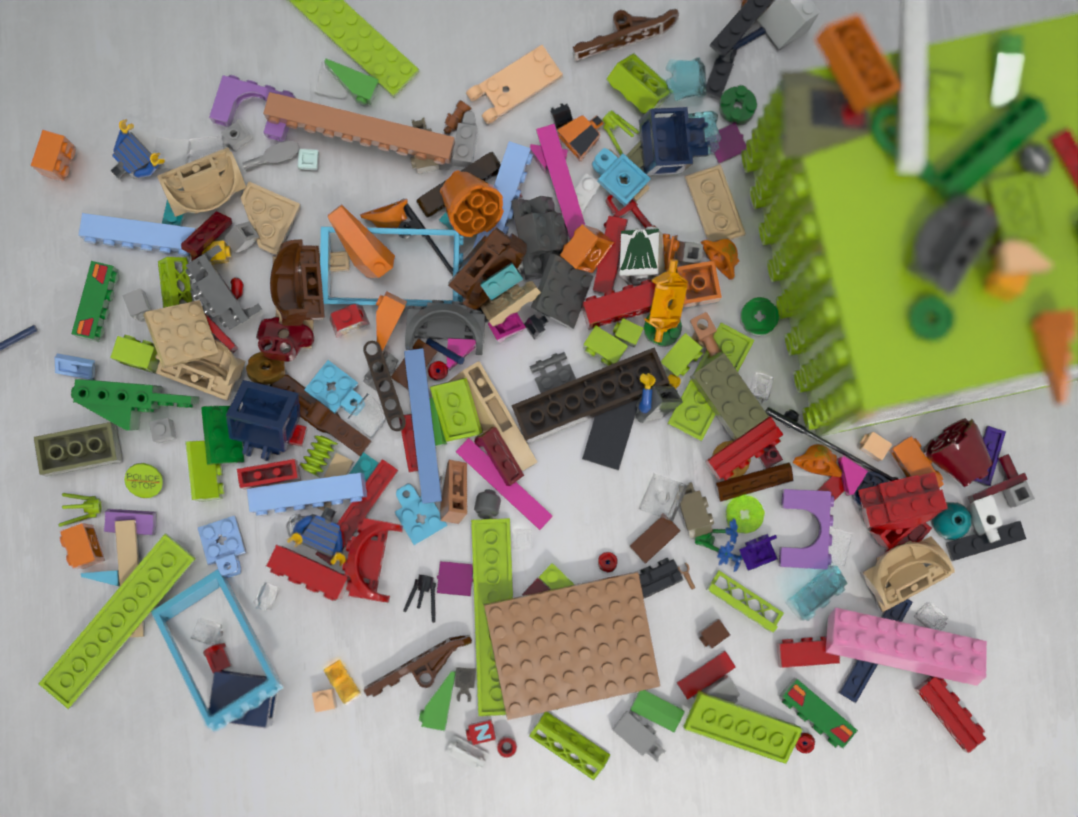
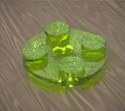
M746 495L732 499L725 511L728 526L730 527V521L734 518L738 525L737 533L748 534L759 529L765 515L761 503L756 498ZM748 510L749 519H741L742 514L740 511Z

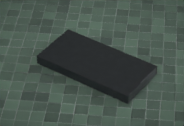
M640 398L595 416L582 460L619 471L637 412L636 403Z

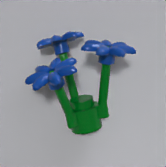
M734 518L730 521V527L726 529H712L711 533L695 537L696 545L718 552L717 558H720L719 565L723 563L727 565L729 558H731V561L736 563L733 572L738 570L743 560L741 553L740 556L731 553L734 545H731L730 542L735 544L736 537H738V525ZM712 533L731 535L730 541L726 543L725 547L723 545L720 548L713 546L715 536H712Z

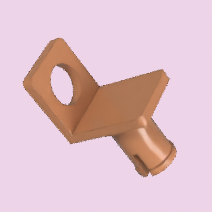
M704 312L691 319L690 323L698 336L696 342L701 341L704 343L710 357L721 352L713 337L717 330L708 313ZM705 319L708 322V327L705 330L699 329L697 326L698 320Z

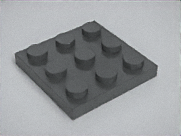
M550 254L538 286L541 293L532 302L531 308L568 328L574 329L593 276L585 271L575 269L558 255Z

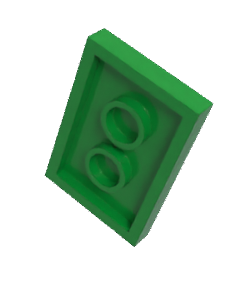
M230 406L201 407L207 465L244 462L242 442L229 439L226 414Z

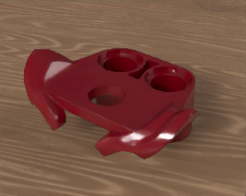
M279 317L263 319L259 324L256 338L259 340L258 348L265 358L290 362L298 356L302 347H309L314 342V334L307 325L282 326V324L278 323ZM283 329L289 331V335L286 338L279 337V332ZM267 345H272L270 349L265 350ZM286 348H291L289 352L283 353Z

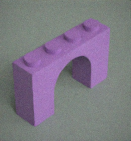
M222 75L209 118L215 124L229 127L232 125L237 107L248 98H261L267 102L269 92L292 98L296 97L287 90L281 92L269 85H265V87L259 86L258 83L252 80L245 82L234 75H229V77ZM267 121L263 133L268 139L284 142L289 127L284 123L273 124Z
M782 489L781 508L803 509L811 512L818 521L819 533L816 540L807 547H779L780 567L828 570V565H831L832 561L831 554H828L829 546H832V534H829L830 526H833V515H830V508L834 507V496L831 495V491Z

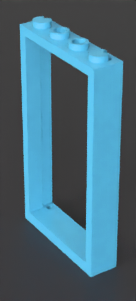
M322 226L320 267L324 304L375 305L378 298L330 297L331 233L336 232L333 227ZM366 227L372 234L454 236L453 277L460 270V265L463 261L460 245L464 244V236L460 235L456 230ZM453 290V300L442 301L447 304H451L452 301L462 302L463 296ZM404 299L407 301L406 306H427L428 302L432 303V300Z
M218 569L151 611L206 726L214 732L225 728L229 722L239 719L246 711L258 707L263 700L275 696V693L284 688L227 578L221 575ZM221 587L268 681L211 716L166 621Z

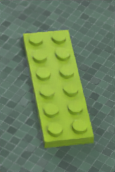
M720 323L713 337L721 352L710 357L706 349L695 372L723 353L726 354L738 372L754 343V339ZM690 379L681 397L683 403L675 408L667 424L702 441L715 417V413Z
M701 691L698 692L683 724V728L687 731L787 764L803 730L798 725Z

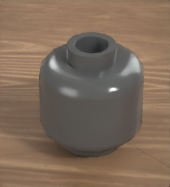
M1031 143L1019 153V164L1027 173L1033 172L1034 176H1043L1050 171L1053 157L1042 144L1034 145Z
M490 489L478 493L474 506L478 517L492 519L494 516H497L501 498L494 490Z

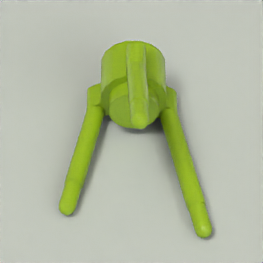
M613 110L609 111L602 119L605 123L603 128L607 131L621 156L623 152L611 129L616 130L620 127L630 137H634V134L629 129L636 134H639L640 131Z
M62 493L63 497L87 500L83 504L63 505L62 509L83 508L84 513L88 514L61 522L58 526L61 527L97 517V514H101L102 510L101 499H96V496Z

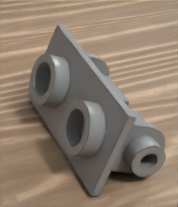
M385 351L383 355L390 373L395 369L399 360L391 353ZM380 362L374 363L378 366V369L373 368V371L381 373L384 368L383 364ZM369 370L364 376L363 382L376 391ZM385 380L379 383V387L384 384Z

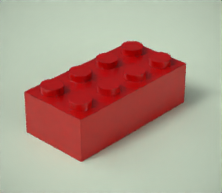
M649 279L642 281L641 285L636 287L628 285L619 292L611 290L605 292L602 297L597 298L595 295L586 298V301L582 304V312L588 330L594 329L595 326L601 327L622 321L623 318L629 319L651 312L656 283Z
M281 545L275 546L266 567L271 568L269 572L282 577L286 575L288 576V581L297 585H301V583L306 584L305 588L314 593L321 591L324 593L323 597L332 601L343 598L348 580H351L349 576Z

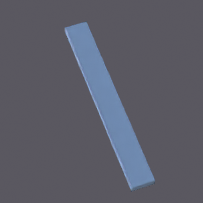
M424 349L404 351L422 504L442 502Z

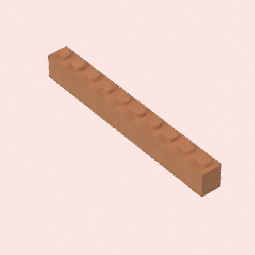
M272 92L268 94L263 113L265 118L268 119L267 121L273 124H279L280 122L293 129L301 127L305 128L304 130L309 133L317 131L323 133L326 137H341L346 142L354 140L360 142L363 146H378L383 151L395 150L400 155L407 156L411 154L415 155L417 159H431L440 165L450 164L455 145V138L452 136Z

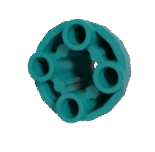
M946 502L948 509L943 510L932 519L934 530L946 540L962 538L971 527L972 518L970 512L964 505L958 502ZM956 516L960 519L958 523L955 522Z

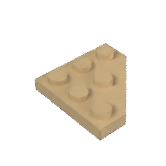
M248 182L241 196V201L250 223L259 235V238L256 240L261 250L277 256L279 247L284 243L301 205Z
M533 281L526 282L525 286L522 287L516 284L493 300L488 299L480 307L494 327L496 324L503 323L510 314L518 312L527 302L534 301L541 292Z

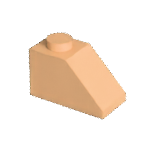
M1009 240L1005 241L997 249L1000 276L1046 273L1052 269V264L1027 243Z

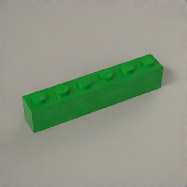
M1026 94L932 179L939 197L948 202L952 194L964 196L968 194L1050 119L1043 100Z

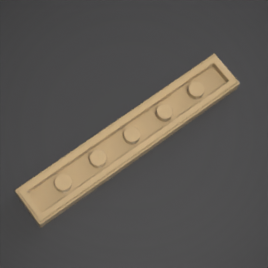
M136 520L115 521L120 586L139 565ZM144 621L130 638L145 636Z

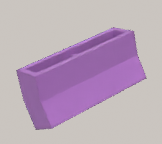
M107 509L105 511L104 532L116 533L115 521L136 520L137 534L155 535L156 512Z

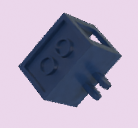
M225 670L214 672L208 708L211 716L268 681L267 676ZM275 693V696L263 700L258 707L246 711L239 719H234L229 723L261 728L271 726L273 724L277 693Z

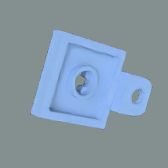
M236 516L198 527L207 564L212 565L216 563L218 571L226 578L241 574V564L238 556L245 554L246 550ZM219 536L227 538L224 541V545L217 543Z

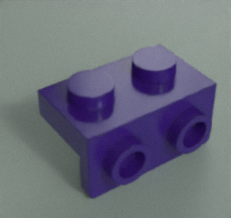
M768 534L757 538L758 542L756 538L745 542L746 547L739 549L748 571L778 559L770 542L777 538L776 535L769 537Z

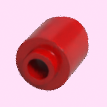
M511 736L500 738L497 744L498 753L505 758L515 754L517 750L515 739ZM509 742L511 744L510 749H505L503 744Z

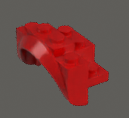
M935 472L920 476L915 475L858 490L863 509L861 513L867 528L881 530L910 528L926 523L943 510L948 509L943 490L939 489Z
M363 518V522H359L357 533L360 534L357 537L352 536L351 540L348 539L346 551H349L348 559H345L342 567L345 575L351 579L348 580L346 588L349 596L389 603L390 596L377 593L388 531L402 532L403 525ZM374 536H375V537H378V538H377V541H376V540H370V539L373 538ZM363 578L370 579L369 583H365Z

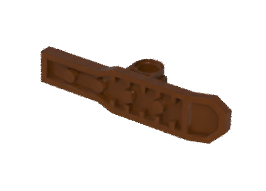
M670 9L657 18H649L647 16H632L625 10H618L613 15L614 33L597 36L588 42L577 43L573 46L574 59L578 61L611 49L622 48L661 35L673 27L679 19V12L677 9ZM619 20L625 21L624 23H618Z
M288 374L277 382L270 384L271 387L298 393L300 417L318 431L332 435L360 457L372 441L342 420L338 412L334 414L326 406L304 391L306 387Z
M470 635L449 637L364 687L363 691L367 697L370 695L375 697L383 692L382 688L398 684L400 678L409 673L413 674L420 687L429 688L433 685L437 673L447 662L453 651H456L457 647L471 644L472 638ZM427 673L431 676V680L423 682L420 679L421 675Z

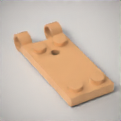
M540 45L484 82L471 87L466 94L471 102L486 94L494 108L485 111L482 114V118L486 124H490L562 78L563 74L544 46ZM503 87H508L510 89L509 92H503Z

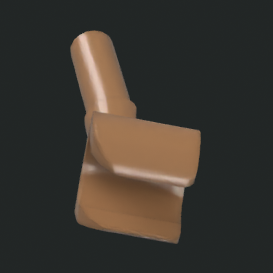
M684 563L687 571L682 572L679 566L678 569L681 575H684L692 590L696 587L689 574L690 567L687 563Z

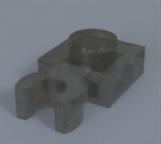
M456 667L455 687H461L457 694V701H460L462 694L468 696V702L471 701L472 695L469 692V688H475L476 668Z

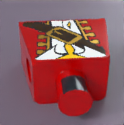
M352 304L332 312L329 318L336 338L370 324L363 306L358 304Z

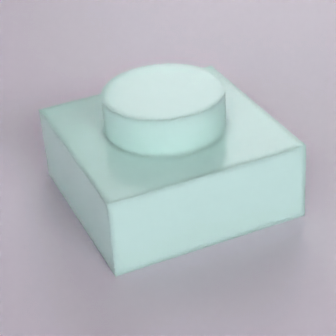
M299 149L298 169L318 170L319 151Z

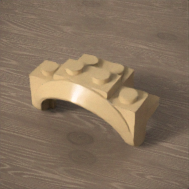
M228 147L157 176L175 217L186 212L197 214L213 210L230 200V197L235 192L246 188L236 160Z
M214 339L219 351L217 356L162 368L161 362H159L156 373L228 401L231 397L235 381L241 378L246 361L235 357L224 344Z
M930 536L920 542L908 541L905 544L892 548L884 555L878 557L876 565L863 572L867 586L876 597L880 610L884 612L951 576L955 570L945 551ZM923 563H929L931 565L925 567Z

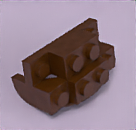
M496 227L488 237L484 236L461 262L460 270L448 282V286L463 296L462 303L477 310L490 299L480 283L510 263H513L518 269L527 252V244L513 233L508 236Z
M303 239L282 243L271 270L270 293L273 304L282 316V326H301L304 320H324L325 318L319 246L303 245Z

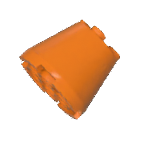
M459 170L454 171L440 189L449 221L456 232L462 236L473 237V235L483 231L489 232L497 225L503 215V196L493 185L471 173Z

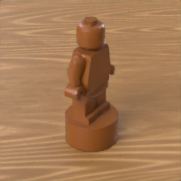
M459 100L453 114H447L448 116L445 120L447 126L443 130L446 135L450 134L452 129L456 131L458 123H461L464 114L472 108Z

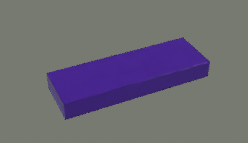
M986 426L983 440L993 464L987 470L989 474L985 478L980 480L977 478L973 480L974 482L991 486L1006 431Z

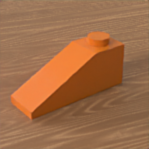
M386 291L384 296L380 295L375 304L379 306L376 311L377 342L381 346L382 351L407 303L406 300Z

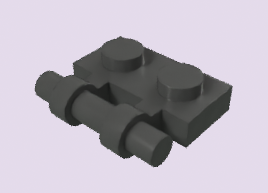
M565 352L555 353L551 355L552 357L543 361L538 360L536 364L529 366L532 373L539 371L541 376L534 378L540 393L576 379L570 364L565 366L561 364V361L567 359ZM555 364L557 369L547 373L545 368Z

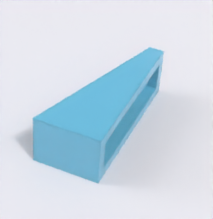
M119 570L81 573L83 578L120 586Z

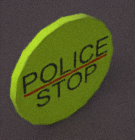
M134 464L125 473V485L137 497L151 498L162 489V475L157 468L150 464Z

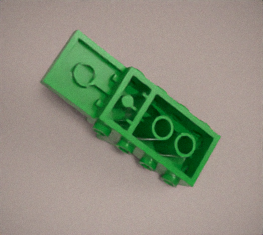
M75 379L74 387L71 389V398H73L74 403H78L128 431L140 429L141 412H154V409H160V406H174V403H177V407L193 408V404H199L200 398L199 396L162 394V386L83 379Z

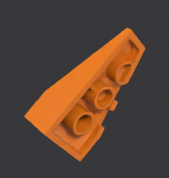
M342 204L328 214L327 217L353 265L367 278H380L393 268L395 255Z
M1076 310L1042 312L1032 320L1034 339L1054 405H1062L1067 401L1070 375L1069 372H1066V367L1069 366L1073 356L1069 351L1070 340H1075Z

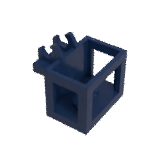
M688 107L653 108L648 110L639 119L644 173L647 176L681 174L693 164V157H707L709 155L708 147L710 146V141L706 142L705 129L708 127L705 117L689 118ZM673 113L670 117L655 118L656 114Z
M243 380L226 414L229 439L243 442L242 454L251 457L254 448L262 449L261 459L269 461L272 454L280 455L281 452H285L300 419L299 394ZM243 402V405H242V407H241V409H240V412H238V409H239L241 403Z

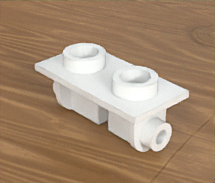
M455 735L445 752L479 772L489 755L487 752Z

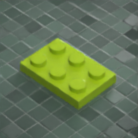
M1033 172L988 181L987 185L995 216L999 219L997 225L1002 244L1009 240H1018L1020 242L1048 236L1049 232Z
M467 377L430 387L446 442L483 433Z

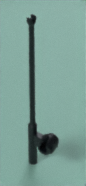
M407 203L403 209L411 221L402 222L398 228L426 229ZM398 234L404 239L411 237L409 234ZM422 235L453 276V268L429 235ZM479 307L477 311H481L484 314L483 310ZM485 315V323H487L488 319Z
M767 407L766 414L783 423L786 427L810 436L890 481L899 480L898 477H892L807 430L806 427L797 423L799 414L795 410L789 409L783 415Z

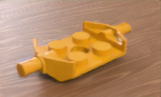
M670 259L667 272L652 279V282L656 283L650 317L649 319L644 318V320L656 328L654 339L656 342H662L663 333L667 332L668 329L677 327L681 319L688 281L676 272L678 260Z

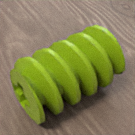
M315 435L314 438L317 440V443H310L314 450L307 449L310 456L303 457L307 463H300L299 465L304 470L320 478L317 472H324L320 465H327L324 458H331L327 452H334L335 450L331 445H338V443L323 435Z

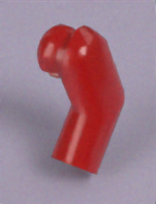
M234 277L231 280V291L236 299H239L243 295L244 284L242 280Z

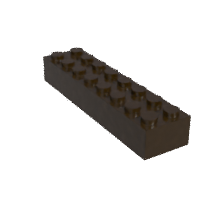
M653 347L511 406L525 441L529 444L642 398L643 388H645V384L640 382L642 374L647 375L649 373L655 377V383L651 388L653 386H669L670 382L656 349Z

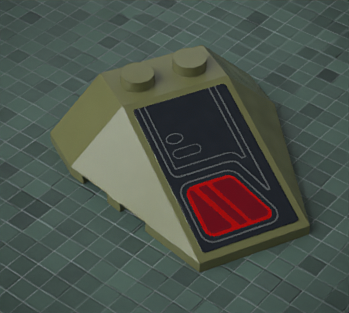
M780 71V94H783L785 129L782 135V157H806L812 153L826 150L832 146L844 144L870 134L869 109L856 113L839 82L804 71Z

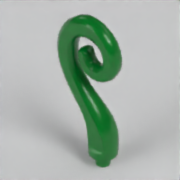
M886 105L874 113L871 120V132L879 147L897 158L898 145L889 140L885 135L882 122L888 116L898 118V106ZM888 124L886 126L887 133L891 137L898 138V128ZM925 157V164L920 174L917 175L921 182L926 181L929 188L934 186L932 179L937 175V172L932 163Z

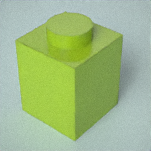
M623 318L621 323H616L613 332L616 333L615 338L635 348L644 328Z

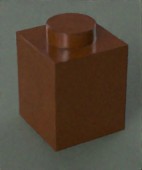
M716 619L698 632L701 635L699 640L703 646H708L711 649L730 636V633L720 619Z

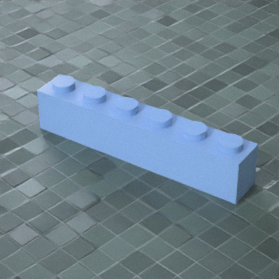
M508 142L494 187L503 196L502 209L504 212L500 221L493 229L487 233L483 231L477 234L473 248L484 236L488 237L496 227L507 235L509 227L506 226L508 219H512L514 215L511 201L520 197L521 190H519V187L526 180L527 164L530 165L533 159L531 148Z
M82 213L79 236L84 239V242L96 244V241H99L107 246L122 244V247L129 249L137 246L145 251L159 249L161 253L171 254V251L178 252L179 255L189 256L190 253L181 249V243L196 228Z
M355 473L247 489L249 512L256 513V516L267 515L268 511L275 510V513L287 512L286 508L292 507L294 510H303L306 505H312L313 508L324 507V503L331 502V505L343 504V500L349 499L350 502H360L363 497H367L365 474Z

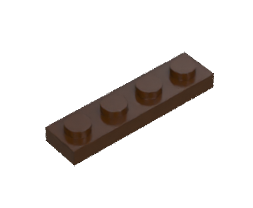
M788 462L716 483L719 501L722 502L794 481L792 466Z

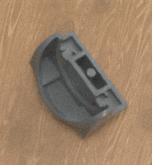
M952 194L947 204L931 214L920 228L915 241L914 259L906 271L922 282L930 283L947 295L953 296L999 220L990 213L992 208L972 197Z
M538 196L530 200L515 199L511 202L518 238L527 244V252L523 259L525 280L540 279L543 276L550 254H556L561 257L560 254L563 251V247L568 243L562 213L555 211L552 197ZM544 254L542 260H540L539 255Z
M218 244L186 265L188 269L185 271L191 280L194 278L196 280L191 285L192 290L190 292L196 300L200 299L203 304L204 313L207 316L211 315L212 318L220 315L221 317L218 319L223 327L226 328L228 326L231 330L240 323L247 321L249 317L262 310L259 303L248 309L240 307L238 300L224 279L211 264V258L222 251Z
M432 300V303H427L426 308L413 306L412 309H407L405 349L413 350L414 338L447 341L448 338L472 339L476 341V355H483L485 314L476 310H471L469 313L466 305L458 301H452L451 304H447L442 300Z

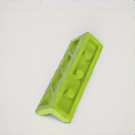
M165 257L158 261L163 308L179 305L181 298L186 303L192 302L190 277L185 271L188 269L186 267L188 264L187 257ZM174 262L182 263V271L180 273L175 269ZM178 280L184 284L185 289L183 291L177 287Z
M718 570L706 589L771 633L775 632L778 627L777 624L784 614L720 570ZM720 576L727 581V589H720L714 585ZM741 589L744 599L737 600L734 598L731 590ZM756 599L759 601L761 610L754 611L749 608L748 600ZM772 610L778 614L773 623L765 618L764 611Z
M549 712L543 713L529 735L530 738L592 780H595L603 770L610 757L609 753ZM538 729L545 733L546 737H541L537 734ZM554 742H558L563 748L556 747ZM570 754L577 755L579 759L572 758ZM587 765H592L596 768V771H591L587 768Z

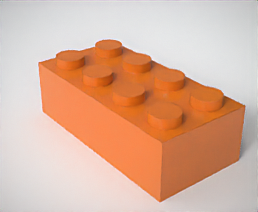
M860 13L826 25L814 38L856 113L889 101L903 88Z

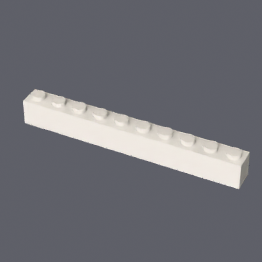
M900 0L899 82L903 88L899 91L897 173L920 174L925 164L927 0Z

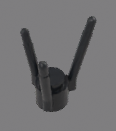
M419 574L418 579H415L413 589L403 612H407L417 588L420 591L417 609L421 608L424 592L429 593L431 589L432 623H435L436 583H433L434 577Z

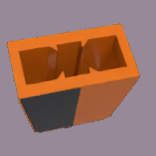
M581 115L559 128L557 134L559 139L581 162L600 139V133L597 129L603 125V121L597 115L590 121L584 115Z

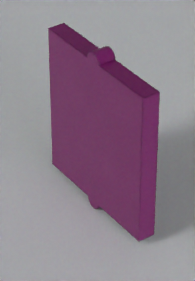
M735 122L705 136L707 141H710V151L714 153L719 164L741 154V151L747 150L743 139L744 135L740 133Z
M440 561L439 575L436 577L438 579L437 593L471 596L473 564Z

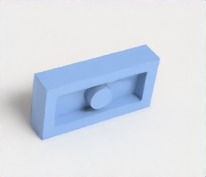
M58 353L54 357L55 373L89 380L94 379L95 360Z

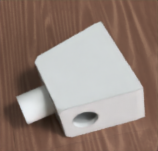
M992 495L976 500L966 507L970 512L972 523L978 535L986 533L990 543L1001 539L997 529L1003 525Z

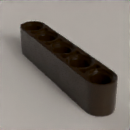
M489 152L462 169L461 172L471 173L483 181H487L498 174L501 163L493 152ZM445 181L416 200V203L427 218L445 208L442 195L440 194V189Z
M368 341L363 346V353L386 421L390 429L396 432L401 431L405 428L406 420L381 346L376 341ZM369 344L377 346L376 354L370 355L367 353L366 348ZM380 362L383 364L384 368L381 373L373 371L374 363ZM383 380L388 381L390 384L389 389L385 392L379 389V383ZM388 399H393L396 402V406L392 410H388L385 407V402ZM395 417H399L402 420V425L399 428H394L391 424L392 419Z

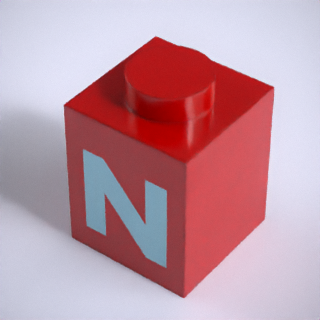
M492 719L468 725L469 729L466 730L468 741H472V745L496 740Z

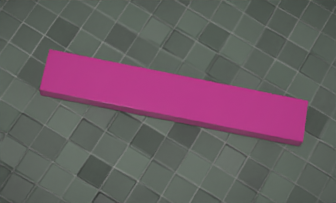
M555 124L536 129L567 233L569 239L574 236V231L581 224L585 225V221Z
M468 438L456 450V453L539 530L553 517L517 482L511 486H506L490 457L472 440Z

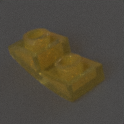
M341 660L336 661L323 670L344 705L362 695Z

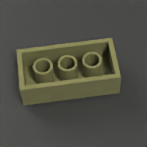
M725 353L690 376L692 382L733 440L768 418V415Z
M112 422L33 437L39 475L53 476L123 462L117 426Z

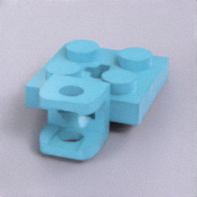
M603 148L592 162L593 169L601 175L597 182L624 207L651 179L627 156L622 154L618 158L606 148ZM619 177H627L628 184H622Z
M327 360L304 389L306 393L326 406L334 414L341 407L349 414L356 416L365 406L363 398L354 391L358 386V382L329 360ZM328 383H336L335 391L332 389L330 391H327ZM353 402H357V405L352 406L351 404Z
M407 483L397 489L396 496L402 507L396 510L395 514L413 545L447 526L446 522L440 521V512L435 503L422 504V496L419 497L411 484ZM404 491H409L410 495L408 497H404L402 493ZM419 513L427 517L424 519L425 523L423 524L416 522L417 514Z

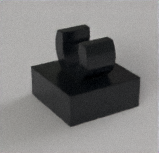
M561 103L560 107L556 109L551 108L550 113L556 129L573 121L568 104L564 105Z
M534 314L527 319L524 325L535 340L546 330L544 326L549 321L545 316L538 319Z

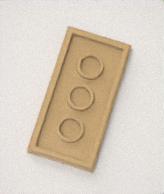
M721 164L685 176L707 240L713 242L721 239L733 240L746 235Z

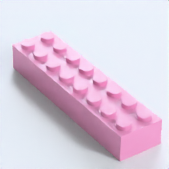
M836 607L828 616L826 653L975 686L986 678L987 641Z

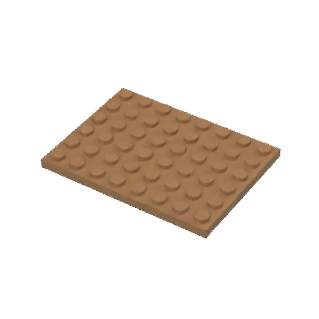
M637 571L484 604L507 720L661 687L639 573Z

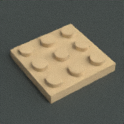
M200 300L146 311L143 314L162 368L218 355L219 351Z

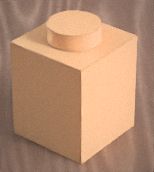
M875 432L865 434L859 442L862 444L859 450L877 462L883 460L892 446L890 442Z
M334 688L312 693L315 712L337 708Z

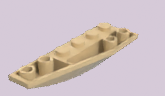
M480 361L462 370L450 380L454 381L467 377L483 433L492 427H496L522 471L538 463Z

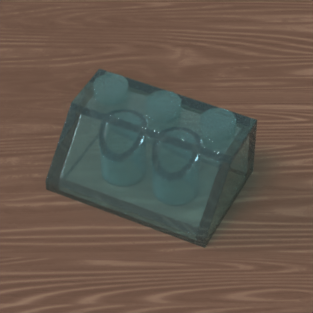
M831 565L828 566V570L824 569L785 603L800 621H809L816 615L814 611L819 607L821 609L826 607L831 602L829 599L833 595L839 596L844 592V586L848 583L838 566Z

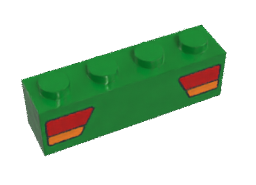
M91 261L71 333L75 337L99 342V339L103 337V324L109 316V302L114 297L113 287L119 279V272L116 267Z
M793 678L779 695L783 698L781 702L786 707L796 709L798 711L796 715L804 722L810 721L813 724L811 728L819 735L824 733L828 737L827 742L835 748L837 746L844 748L858 731L797 678Z

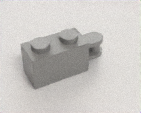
M467 111L464 114L463 123H458L452 157L454 166L467 167L473 163L478 130L477 126H475V114L471 111Z
M626 711L613 726L612 730L639 754L644 756L647 753L658 762L659 756L666 751L655 742L658 739L654 735L657 731L649 724L644 726L639 721L642 718L632 711L630 714ZM655 745L656 749L651 753L649 748Z

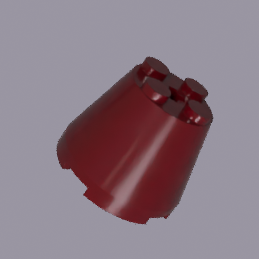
M964 418L942 430L943 433L936 438V441L932 439L926 445L924 454L927 458L963 487H967L977 478L979 480L985 478L989 474L987 470L993 464L980 430L973 419L968 421Z

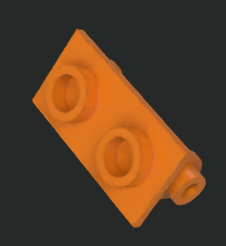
M663 233L664 262L667 272L670 259H674L675 251H678L680 241L677 240L678 235L670 238V234Z

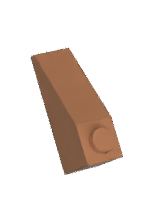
M448 460L442 502L440 503V521L459 524L467 515V463Z

